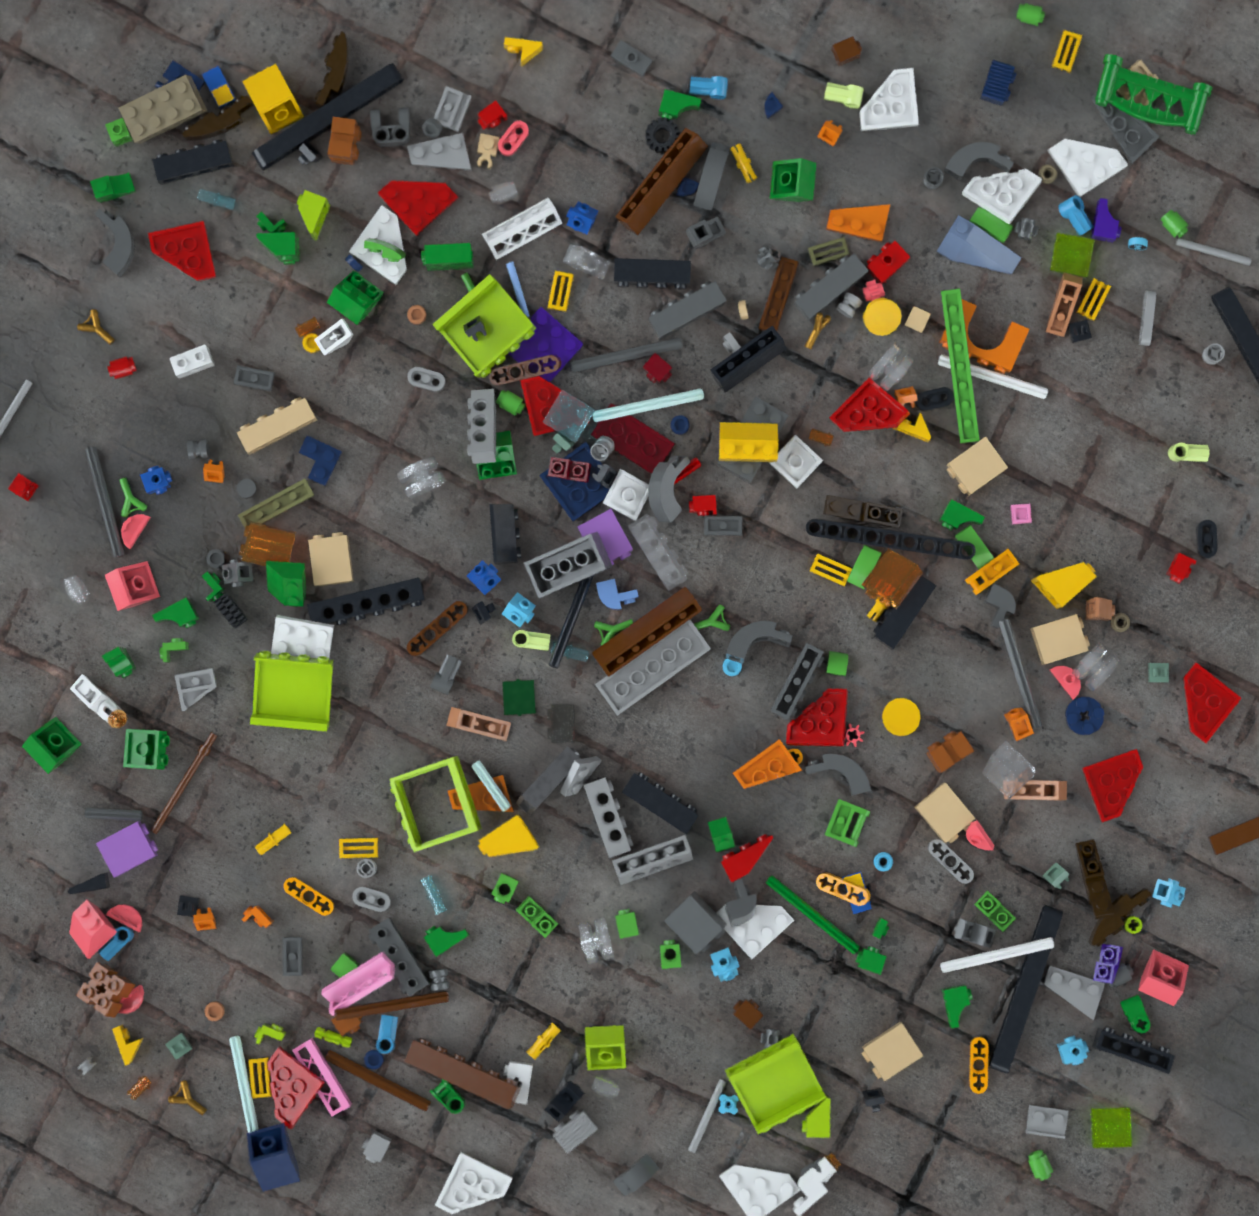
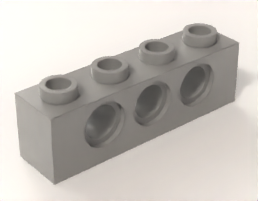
M494 389L471 390V398H468V409L471 410V413L467 415L468 425H471V429H467L468 441L471 440V444L467 445L468 456L472 457L473 464L496 462V397Z
M605 777L585 784L584 788L609 858L631 851L630 846H633L630 834H625L624 828L627 825L624 817H619L617 810L621 808L618 800L612 797L611 792L614 791L611 780L607 781ZM599 794H607L609 799L606 804H600L597 801ZM608 811L613 812L615 815L614 821L610 823L606 822L603 817ZM612 830H619L621 832L619 840L614 841L610 838Z
M683 835L613 860L612 862L620 885L693 860L687 838Z

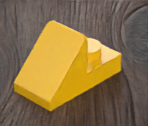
M505 37L504 49H507L510 53L522 51L521 66H523L543 51V42Z
M921 412L918 414L914 426L911 425V421L905 419L898 427L892 428L927 443L931 439Z
M123 1025L117 1026L112 1030L124 1064L128 1065L132 1063L144 1038L129 1043L130 1034L128 1029L124 1028Z

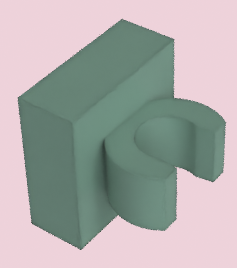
M564 431L558 432L552 438L557 442L552 447V450L557 454L563 449L565 451L570 450L576 444Z
M1148 663V682L1168 683L1169 663Z
M1057 863L1043 875L1046 881L1059 889L1062 888L1060 883L1064 880L1069 881L1068 872Z
M180 1033L165 1044L176 1060L193 1049L183 1033Z

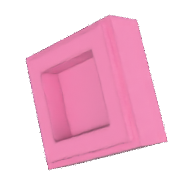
M1030 504L1010 505L1012 525L1032 523Z

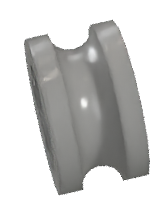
M91 1056L77 1068L83 1071V1075L88 1073L97 1064L91 1060Z

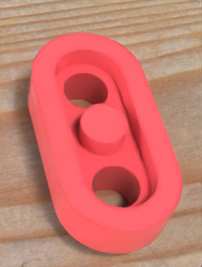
M515 121L498 142L501 154L511 156L522 145L529 134V129L525 122ZM522 129L523 133L521 135L516 134V130ZM506 144L511 145L509 150L504 148Z

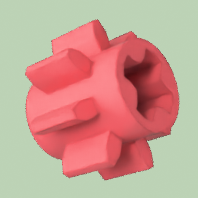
M875 280L866 282V287L862 288L866 302H872L885 296L881 282L876 284Z
M848 724L849 729H845L846 746L853 743V746L856 747L857 741L863 742L860 735L864 734V732H859V725L852 728V725ZM856 731L855 735L857 738L849 740L848 732Z

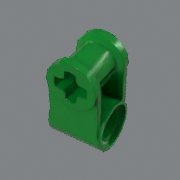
M1137 994L1121 1001L1120 1005L1132 1029L1138 1033L1147 1032L1150 1028V1021L1139 995ZM1139 1019L1145 1021L1142 1029L1136 1027Z
M442 1079V1082L435 1089L430 1090V1093L449 1112L457 1114L465 1108V1099L450 1082ZM453 1099H458L461 1102L460 1109H454L451 1106Z

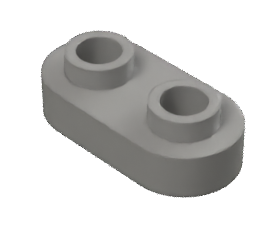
M414 367L408 372V381L414 387L433 392H439L445 387V378L441 373L420 367ZM417 374L421 375L419 381L414 380V376ZM435 379L439 380V385L437 386L432 384Z
M359 887L353 892V901L359 906L383 912L391 905L389 895L368 887ZM360 893L366 894L365 900L360 899ZM379 898H383L385 900L384 905L378 904Z

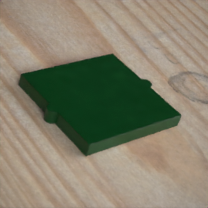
M517 679L516 681L502 682L504 715L522 716V714H536L534 680L520 681Z

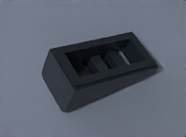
M102 873L68 889V894L109 888L108 873Z

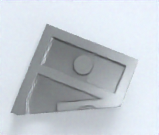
M213 667L175 674L182 711L187 710L217 687Z
M597 756L574 760L560 793L565 797L577 794L602 760Z

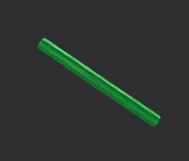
M772 875L766 880L768 886L852 954L857 953L860 948L859 945Z

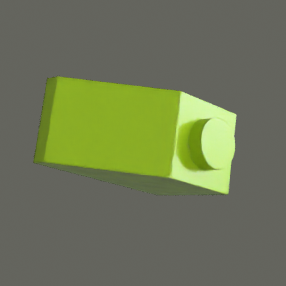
M826 1096V1099L816 1105L806 1115V1120H802V1132H805L806 1137L830 1138L829 1096Z

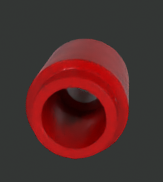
M125 356L109 361L110 365L107 366L110 377L114 376L115 380L132 375L133 372L137 371L133 357L128 358Z

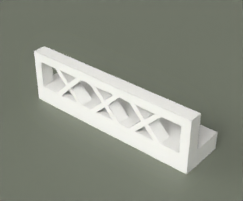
M546 198L488 230L482 236L497 260L562 224V221L549 198ZM551 214H554L556 218L555 221L551 223H544L546 217H548ZM531 225H539L537 231L533 233L528 232ZM517 233L522 234L519 241H511L513 235ZM499 243H505L504 249L496 252L494 246Z

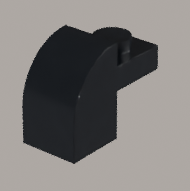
M569 1081L560 1089L544 1110L559 1122L585 1093L579 1085Z

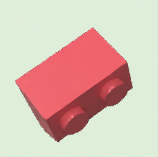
M148 561L117 568L105 575L117 611L132 608L160 597Z
M89 900L82 903L72 914L69 934L88 959L117 933L101 909Z
M1153 950L1141 976L1138 990L1174 1006L1184 992L1189 965Z

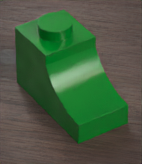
M665 89L659 109V116H662V119L666 117L667 120H677L678 116L685 111L699 110L701 99Z
M130 173L117 176L107 175L90 181L95 198L99 203L136 192Z
M951 499L942 513L939 522L942 523V527L951 531L952 529L956 530L959 525L964 523L981 525L985 517Z
M187 597L152 615L157 623L168 620L175 621L180 627H186V629L197 624L196 620L199 619L190 599Z
M117 647L102 655L105 663L109 665L116 677L122 676L124 679L132 675V670L136 669L126 648Z
M723 817L708 822L716 853L734 848L735 844L727 818Z
M434 925L425 931L427 935L423 938L437 957L470 934L466 928L450 932L444 930L441 926L437 928Z
M965 984L942 989L950 1028L959 1027L961 1011L964 1007L970 1005V1000H972L971 989L967 988Z

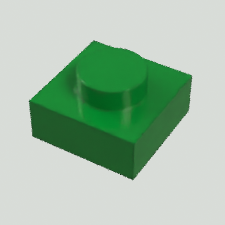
M879 918L871 935L879 939L881 936L885 937L889 929L888 921Z

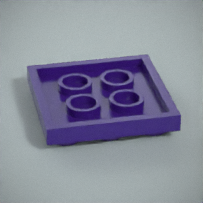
M540 307L530 318V321L537 328L534 330L535 334L528 340L524 339L520 343V347L513 353L510 351L508 355L517 363L551 354L557 355L561 359V367L555 372L539 375L548 382H551L584 344L545 309ZM550 358V362L543 364V371H545L544 367L546 366L554 368L556 361H552ZM532 362L529 369L531 372L537 373L539 366L537 363Z

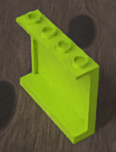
M490 274L432 324L436 330L441 332L478 378H484L490 374L491 368L494 365L501 364L510 351L511 353L515 352L520 347V343L524 339H530L535 334L534 330L537 329L500 283ZM480 315L487 335L484 336L482 332H477L478 341H475L472 336L468 337L466 335L463 325Z
M260 651V653H257L254 657L256 662L253 711L250 717V724L327 732L330 723L334 660H330L326 656L310 658L306 654L290 656V653H279L277 655L271 654L270 651Z
M794 1034L725 1070L758 1134L769 1131L771 1127L786 1122L790 1117L803 1113L807 1108L818 1105L827 1098Z

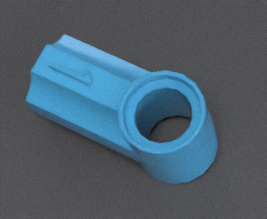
M713 76L711 78L691 77L690 94L706 95L714 99H726L728 78Z
M1075 195L1059 204L1060 214L1070 220L1078 235H1082L1094 227L1084 211V203L1079 196Z
M127 926L118 927L116 929L117 933L98 950L99 954L107 961H110L133 939L134 932L131 928ZM121 930L127 931L128 938L126 940L120 938L119 933Z
M381 1015L376 1048L382 1054H388L395 1048L398 1017ZM384 1039L389 1040L391 1043L389 1050H383L381 1047V1042Z

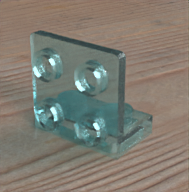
M561 390L543 423L576 443L595 409L566 391Z

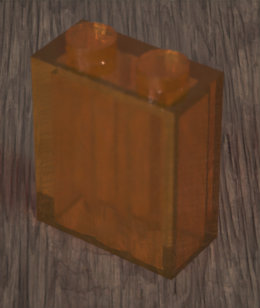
M251 521L250 526H245L243 536L247 537L246 543L241 544L239 555H242L241 561L266 566V561L289 562L296 532Z
M888 548L862 583V586L866 590L865 594L871 599L877 598L885 607L891 606L897 609L923 572L916 563Z

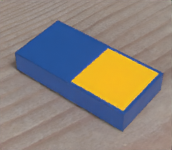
M219 66L202 74L219 109L235 102L236 99Z
M861 871L842 877L847 881L866 888ZM852 891L849 896L851 898L852 895H856L859 897V901L865 899L863 892L856 894ZM870 900L862 906L850 902L853 914L872 909Z

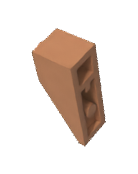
M1063 273L1046 332L1064 337L1082 287L1081 277Z
M1095 597L1086 601V620H1112V616L1115 615V605H1112V600Z
M451 707L446 726L507 741L511 723Z
M1004 780V799L1067 800V781Z

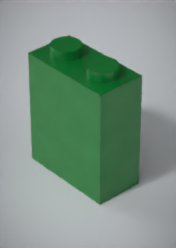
M471 243L424 245L425 251H421L423 266H426L428 271L473 269Z

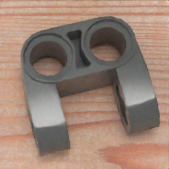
M408 107L399 108L400 125L382 126L380 109L370 110L372 135L379 147L403 146L409 142L410 115ZM398 132L406 133L403 139L396 138ZM380 133L387 134L386 139L382 141L378 140L377 136Z

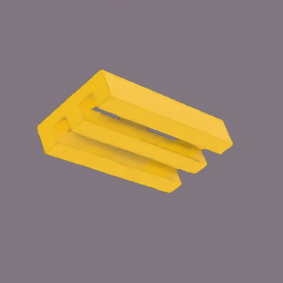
M1066 30L1063 31L1052 64L1053 68L1057 67L1059 70L1071 72L1082 35ZM1067 35L1070 37L1060 64L1058 60ZM1073 38H1076L1077 40H1076V43H1075V46H1074V49H1073V52H1072V55H1071L1069 64H1068V66H1066V65H1065V62H1066V59H1067V56H1068V53H1069V50H1070V47H1071Z
M555 271L548 309L567 311L574 274ZM558 276H562L556 305H552ZM568 277L569 280L564 305L562 307L560 306L565 278Z
M1093 278L1077 313L1094 321L1111 286ZM1097 285L1098 288L1086 312L1082 311L1094 286ZM1101 289H1105L1093 314L1090 315L1089 313Z
M818 553L810 569V572L844 587L852 571V568ZM820 559L847 572L844 574L819 563L818 560ZM818 566L831 573L841 576L844 579L843 581H841L837 578H834L830 575H827L821 571L816 570L815 567Z
M378 838L339 839V858L379 857ZM374 842V846H343V843ZM343 850H374V853L343 854Z
M269 1057L249 1059L252 1098L272 1096L270 1071H268L267 1066ZM261 1062H264L267 1093H264ZM254 1063H257L260 1094H256Z

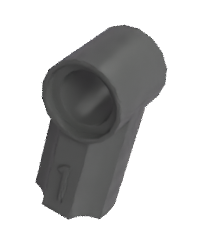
M447 654L430 688L448 696L462 661Z

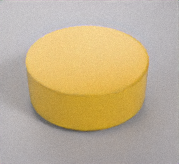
M310 333L303 338V347L309 353H316L320 350L314 340L318 337L317 334Z

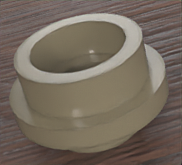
M1044 165L1039 169L1038 177L1042 178V183L1051 184L1057 178V170L1052 165ZM1049 172L1051 177L1046 178L1044 173Z
M1117 613L1112 617L1111 627L1115 631L1124 632L1129 628L1130 619L1126 614ZM1118 619L1123 621L1122 626L1117 625Z

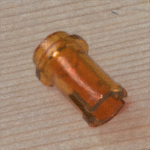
M313 317L300 325L298 323L295 330L301 338L320 328V325L316 318Z
M812 428L808 440L824 444V447L831 446L834 436L831 435V432L825 433Z
M143 1075L127 1091V1094H131L130 1098L136 1100L146 1089L150 1088L152 1083Z

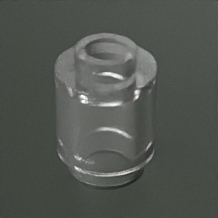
M505 181L492 186L491 191L488 192L492 203L496 202L497 205L512 200L518 195L513 181Z
M73 575L63 581L64 589L72 603L77 602V604H81L88 599L89 592L82 579L78 578L77 575Z
M596 1075L591 1090L595 1091V1094L612 1100L613 1097H618L621 1087L618 1086L619 1082L603 1075L601 1077Z

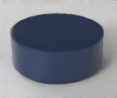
M351 254L345 258L346 262L356 272L363 268Z
M682 415L675 416L670 424L672 432L677 435L685 434L690 426L689 420Z
M376 1049L368 1051L364 1057V1063L369 1069H378L384 1062L383 1054Z

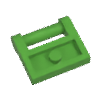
M838 799L824 835L857 847L859 843L857 842L866 817L870 815V811ZM854 812L860 813L851 837H845Z

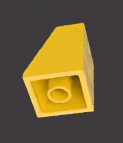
M276 64L242 81L270 134L304 118Z
M1082 562L1037 576L1031 581L1056 609H1059L1097 576L1094 574L1096 572L1089 563L1085 564Z
M519 814L480 839V845H478L482 854H487L489 857L536 850L540 847Z

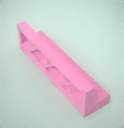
M381 952L323 988L321 994L330 1002L329 1013L333 1016L335 1009L350 1006L394 979L395 964Z
M313 1038L292 1050L297 1060L309 1070L311 1063L316 1064L321 1072L318 1077L326 1081L331 1088L330 1093L323 1092L321 1089L318 1092L331 1116L352 1105ZM306 1047L311 1055L310 1060L302 1058L298 1051ZM331 1097L337 1098L341 1107L334 1111L330 1105Z

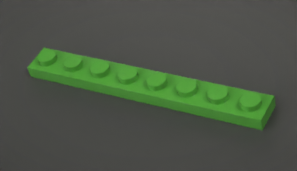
M960 288L941 291L960 443L980 441Z

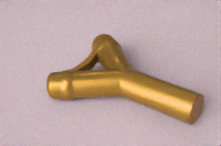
M97 309L90 310L89 318L84 323L78 324L77 329L79 331L96 332L111 345L115 339L101 327ZM92 318L93 325L86 324Z
M822 313L816 314L814 328L805 347L812 349L821 330L831 321L829 315L823 317Z
M181 1081L178 1092L173 1096H169L168 1102L172 1104H188L203 1116L207 1109L191 1097L187 1081ZM181 1089L184 1097L177 1096Z

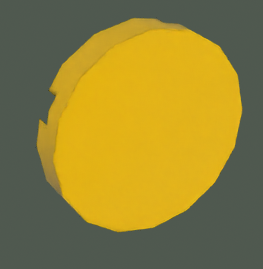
M883 297L870 302L863 314L864 324L868 330L880 336L888 335L895 331L900 325L902 318L901 310L896 302Z
M897 698L888 702L882 713V720L886 730L897 736H907L913 733L919 726L921 719L917 705L905 698Z

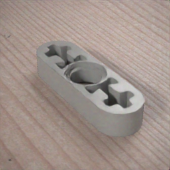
M1146 290L1144 294L1139 345L1150 346L1156 291Z
M934 839L929 842L928 852L959 882L967 884L973 880V870L942 840ZM934 843H940V849L943 852H945L946 849L949 851L942 857L941 860L939 859L941 854L938 851H932L934 849V847L932 846ZM948 856H954L956 859V864L953 867H948L945 863ZM960 863L963 866L959 868H961L963 871H969V873L967 874L969 876L968 879H961L960 877L962 876V874L958 870L956 871V873L953 872V870L958 868Z

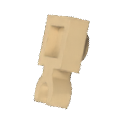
M487 134L480 135L477 153L482 154V156L478 159V167H481L483 161H487L488 169H491L492 160L490 157H496L500 137Z

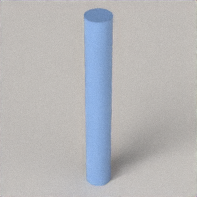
M514 262L507 263V269L518 305L525 315L530 317Z

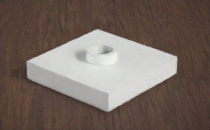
M794 435L778 452L777 462L769 463L795 488H798L823 460L798 436Z
M620 469L603 504L636 521L649 496V484Z

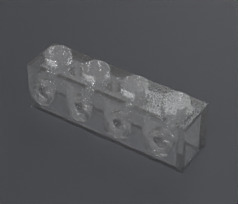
M646 514L628 525V529L669 592L687 581L689 573L684 565L680 566L676 559L679 557L673 548L671 550L668 548L666 543L669 541L664 533H659L656 529L659 525L654 517H649Z

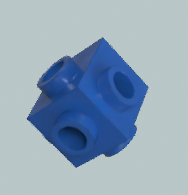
M578 201L574 207H570L566 217L569 218L567 226L587 235L595 222L598 210Z
M151 467L147 473L140 475L146 493L149 495L156 493V495L167 492V488L171 487L170 482L172 478L170 472L165 471L162 467Z
M483 560L467 575L468 579L484 595L501 581L497 575L499 571L491 563L487 565Z

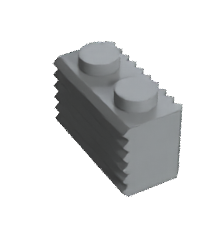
M577 1109L569 1116L570 1120L566 1124L561 1122L554 1128L556 1132L553 1133V1137L567 1154L598 1130V1127L584 1109L580 1112Z

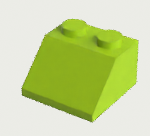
M305 190L303 195H299L297 205H299L298 209L311 237L317 241L330 204L327 198Z
M624 1025L585 1027L587 1070L626 1068Z

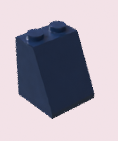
M284 1123L247 1133L249 1162L263 1192L300 1182L299 1167Z

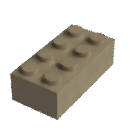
M184 75L119 107L134 143L142 144L208 112L192 77Z

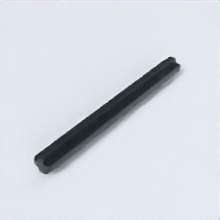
M594 575L579 583L549 661V666L552 668H559Z

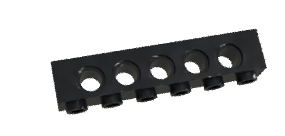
M417 577L307 604L311 621L325 624L336 623L337 626L348 623L347 620L352 618L355 621L366 619V615L373 614V616L385 614L384 611L392 609V612L403 610V606L406 605L417 607L422 605V601H426L421 579ZM407 590L409 598L404 601L400 600V592ZM383 595L390 596L391 601L389 604H381L380 600ZM365 599L371 600L372 606L370 609H363L362 602ZM346 604H352V613H344L343 608ZM328 608L334 610V616L330 619L325 617V611Z

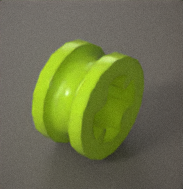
M1130 916L1125 919L1124 929L1127 932L1136 934L1141 931L1142 921L1139 918ZM1133 919L1134 922L1138 923V926H1135V930H1131L1132 928L1128 927V924Z

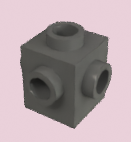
M241 559L230 560V564L222 565L224 584H232V587H243V583L253 581L252 562H241Z

